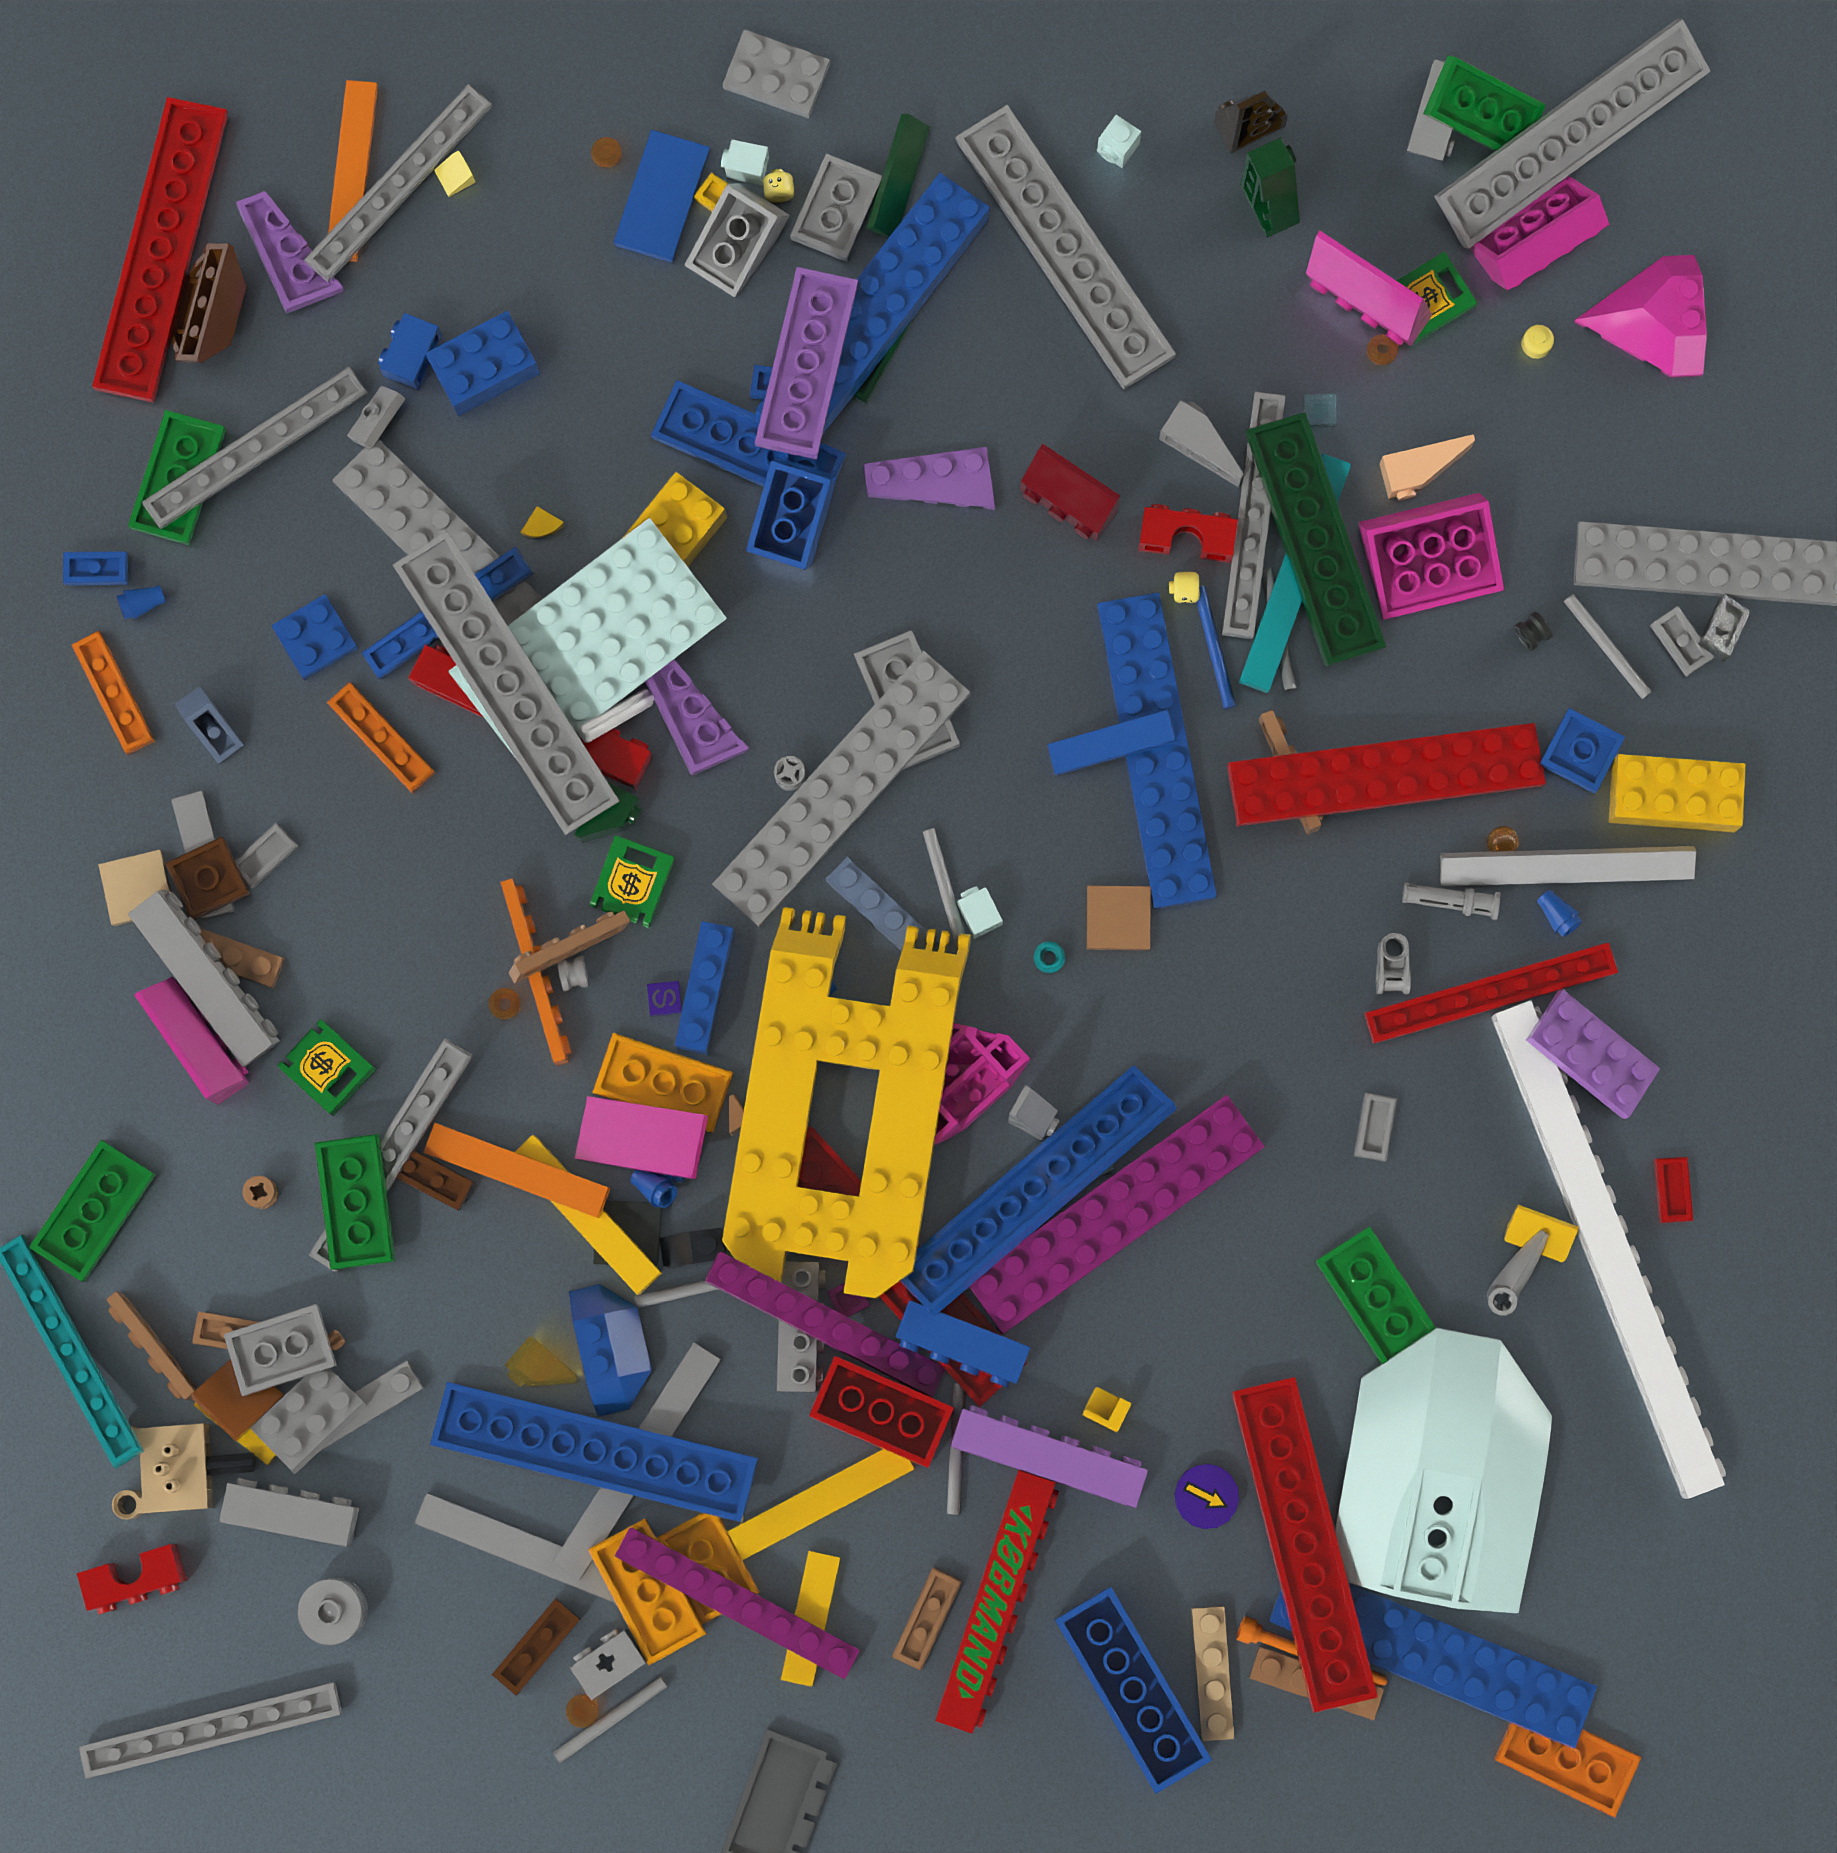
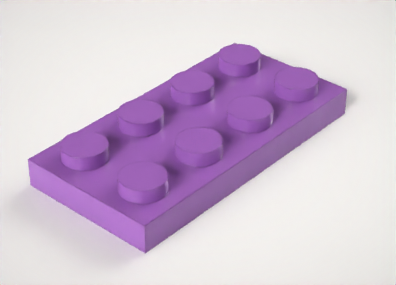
M1563 989L1556 993L1526 1039L1528 1043L1623 1120L1631 1116L1660 1070L1657 1065Z

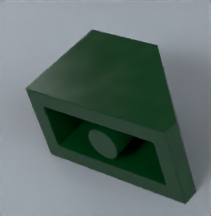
M608 782L619 802L579 826L574 834L576 839L584 843L625 831L629 824L634 825L642 811L639 808L641 803L638 797Z

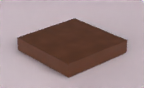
M223 836L165 863L189 917L194 920L250 895Z

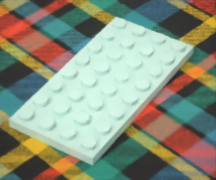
M648 518L513 621L508 627L577 734L580 725L613 707L727 618L652 520ZM457 665L448 671L512 753Z

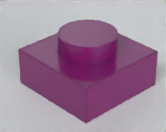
M845 1282L827 1291L836 1311L847 1317L870 1306L866 1297L843 1293Z

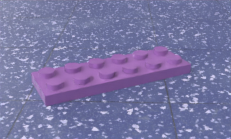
M800 267L796 268L755 446L817 459L858 280Z

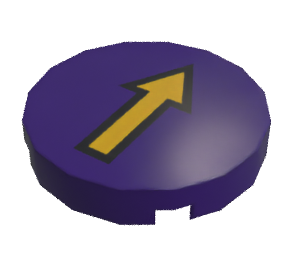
M1204 1464L1196 1465L1184 1472L1177 1481L1174 1498L1176 1508L1185 1521L1198 1528L1211 1529L1218 1528L1231 1519L1237 1510L1239 1493L1237 1484L1228 1472L1221 1467Z

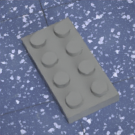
M912 630L854 653L874 704L878 702L921 654ZM950 719L943 724L904 769L960 746Z

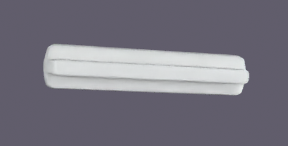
M648 689L637 692L611 707L603 714L580 725L577 732L578 736L586 743L596 739L651 707L654 701L653 695L650 694Z

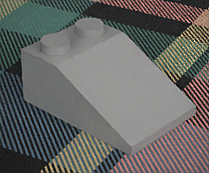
M740 183L727 184L685 266L733 297H737L777 241L790 215Z

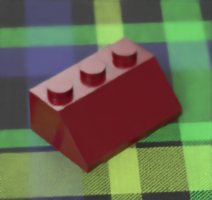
M1043 443L1020 483V490L1023 491L1022 496L1034 505L1042 504L1049 509V515L1059 522L1066 520L1075 526L1073 530L1078 535L1087 540L1091 537L1098 541L1119 509V494Z

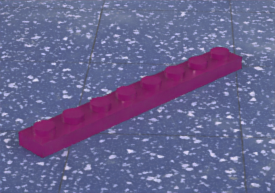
M723 1252L717 1253L704 1282L926 1396H934L945 1372V1369L938 1363L899 1346V1343Z
M632 1527L629 1528L615 1554V1557L844 1680L860 1651L858 1648Z

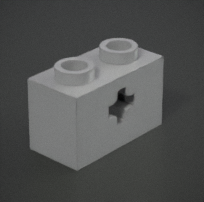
M615 1628L601 1638L603 1645L595 1651H592L589 1646L573 1657L576 1663L570 1669L590 1700L595 1699L647 1663L640 1648L627 1629L620 1633ZM603 1653L607 1657L613 1655L616 1659L612 1662L613 1670H610L609 1667L602 1669L599 1665L603 1661L601 1656Z

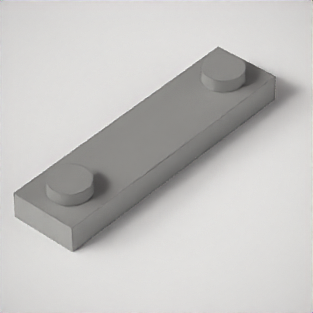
M405 1361L354 1392L365 1403L366 1407L318 1453L424 1389L409 1361Z

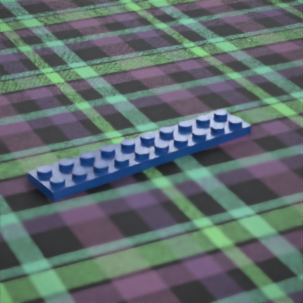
M1158 592L1098 603L1097 608L1119 723L1168 710L1170 711L1177 742L1125 756L1149 886L1151 887L1153 908L1160 909L1216 899L1217 895L1160 594Z
M1133 1065L917 1249L914 1272L900 1280V1282L934 1317L1177 1110L1174 1102Z
M450 1382L446 1383L430 1445L741 1523H743L759 1460L755 1457Z
M1349 1583L1369 1664L1572 1749L1576 1747L1597 1686ZM1280 1589L1268 1622L1292 1631Z

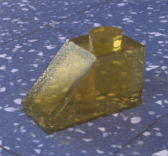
M532 1336L526 1339L504 1365L510 1370L507 1376L519 1387H522L524 1384L528 1387L577 1384L581 1380L578 1375Z

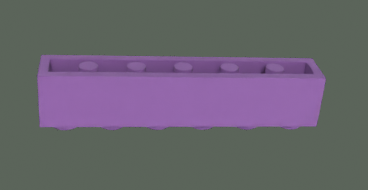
M970 1405L968 1410H960L949 1447L1132 1508L1137 1507L1148 1470L1140 1468L1141 1461L1123 1456L1122 1461L1110 1458L1111 1451L1093 1446L1092 1450L1089 1451L1079 1447L1080 1441L1066 1436H1062L1061 1440L1058 1441L1048 1437L1050 1432L1048 1430L1031 1425L1030 1431L1017 1427L1018 1420L1001 1415L998 1421L987 1417V1410Z

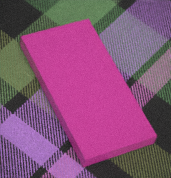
M587 1096L575 1159L696 1179L708 1116Z

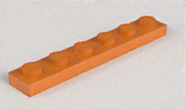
M513 878L500 882L521 954L527 951H531L532 954L541 951L540 945H534L531 935L536 933L533 918L531 915H525L522 905L528 903L523 885L517 886ZM539 971L528 978L553 1062L556 1066L569 1063L567 1054L572 1053L567 1035L561 1036L558 1024L563 1023V1019L558 1005L552 1006L549 994L554 993L550 976H543V972Z

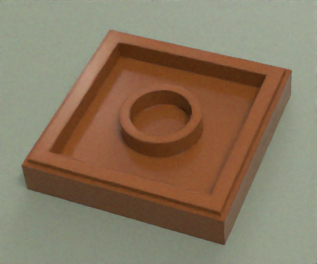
M231 1359L191 1394V1398L236 1442L284 1396L275 1386L242 1396Z

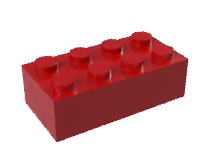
M834 1356L809 1417L925 1468H929L954 1407Z

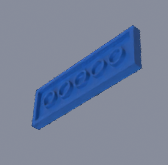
M676 380L651 433V438L762 487L765 485L771 461L774 459L782 458L838 476L847 457L846 453L823 443L820 444L817 459L755 446L759 423L756 422V414Z

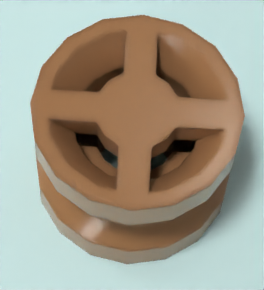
M263 1176L251 1177L246 1181L242 1190L246 1203L259 1209H267L273 1206L279 1195L275 1182Z

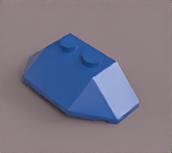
M601 1284L569 1291L572 1321L587 1386L597 1417L629 1410L652 1371L638 1307Z

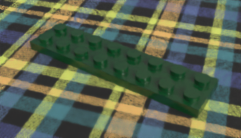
M1306 412L1247 429L1245 434L1325 667L1386 648V644Z

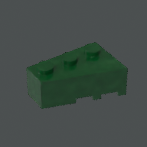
M1281 137L1247 152L1240 183L1267 238L1300 223L1294 164L1296 163V156L1290 145L1285 146Z

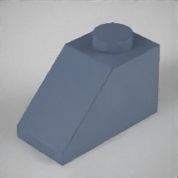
M200 686L174 704L184 721L218 764L244 746Z

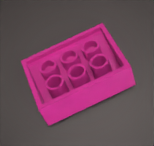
M1322 231L1318 232L1306 275L1312 281L1310 286L1322 295H1325L1328 291L1336 296L1335 303L1346 311L1350 312L1354 308L1363 314L1360 319L1370 327L1376 329L1379 325L1388 332L1385 336L1401 346L1405 342L1412 346L1432 317V313L1425 300Z
M1481 493L1359 522L1364 554L1383 620L1504 590L1489 501Z

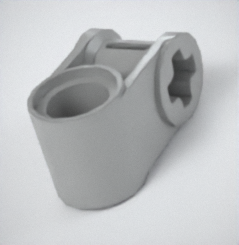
M1390 933L1381 939L1377 948L1376 993L1403 991L1404 994H1409L1411 986L1409 943L1402 934ZM1394 940L1400 944L1401 953L1399 956H1390L1386 952L1385 945L1387 941ZM1387 979H1399L1400 981H1388Z

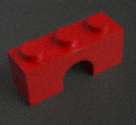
M1152 504L1151 507L1144 508L1138 551L1169 555L1173 538L1181 533H1191L1201 543L1200 559L1231 563L1238 519H1232L1230 514L1221 512L1213 513V516L1200 514L1199 510L1184 508L1182 512L1169 510V506L1162 504Z
M177 1543L140 1553L142 1572L140 1577L131 1584L119 1577L115 1563H108L76 1573L86 1610L92 1611L97 1609L98 1615L117 1610L116 1603L128 1600L129 1605L148 1600L147 1593L159 1590L160 1595L180 1590L178 1584L187 1581Z

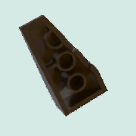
M1262 91L1236 102L1229 100L1218 107V111H1216L1214 123L1230 153H1233L1284 128L1288 115L1266 91Z

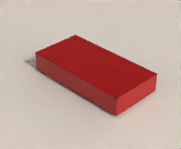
M1688 1157L1654 1159L1659 1223L1694 1221Z

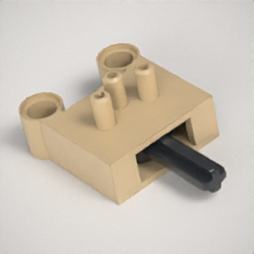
M201 1423L138 1428L130 1425L144 1450L140 1454L142 1493L137 1490L120 1491L112 1500V1510L117 1517L127 1520L139 1518L144 1513L214 1508L212 1475L253 1472L256 1469L254 1453L211 1456L210 1424ZM127 1496H132L136 1500V1509L131 1514L127 1513L123 1508V1501Z

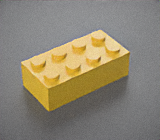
M675 472L624 537L650 518L685 565L689 567L725 522L727 514L724 507L679 473Z
M1618 754L1612 762L1609 823L1736 832L1743 826L1746 764Z

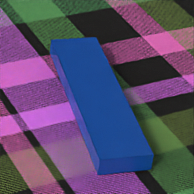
M1165 710L1047 745L1054 773L1058 776L1177 742L1170 711Z

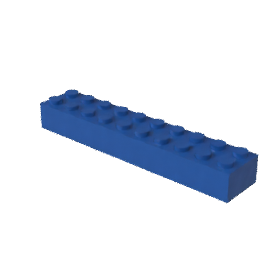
M942 173L937 175L856 279L858 280L857 291L823 434L989 220L990 207ZM765 398L755 409L757 423H760Z

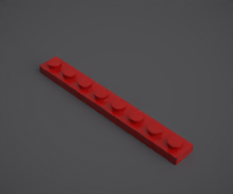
M1607 942L1365 1012L1364 1016L1372 1042L1376 1044L1615 975L1618 973L1610 944Z

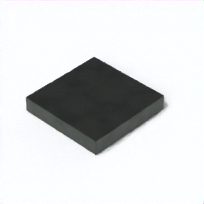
M606 1200L603 1209L658 1267L662 1208L654 1207L648 1202ZM594 1249L593 1264L609 1265Z

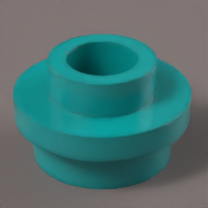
M1043 942L1035 949L1034 963L1044 973L1057 972L1065 962V952L1055 942ZM1047 952L1053 953L1055 961L1046 963L1043 959L1044 954Z

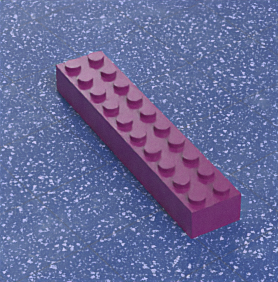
M1225 1095L1029 1235L968 1288L1000 1333L1004 1335L1260 1152L1265 1146L1228 1095Z

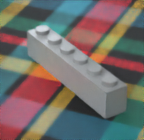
M167 890L155 892L128 913L129 917L241 1066L244 1067L252 1064L280 1042L276 1036L278 1034L276 1027L270 1020L262 1018L257 1011L259 1006L255 999L248 993L244 994L238 986L240 981L237 975L230 968L226 969L219 960L221 956L213 944L206 943L200 935L202 930L193 918L186 917L180 909L182 903L173 892L168 893Z

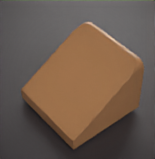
M733 1094L729 1096V1133L731 1136L741 1131L744 1113L743 1106L737 1096Z

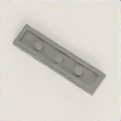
M203 791L171 799L185 854L216 839ZM233 903L203 916L202 919L207 920L235 912Z

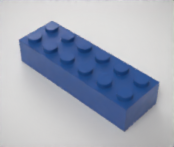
M1111 1586L1054 1618L1155 1794L1212 1761Z

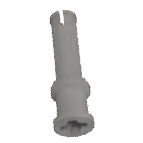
M1405 882L1402 903L1462 911V914H1465V916L1478 914L1490 916L1492 920H1497L1501 893L1495 892L1494 895L1475 892L1473 888L1465 889V892Z

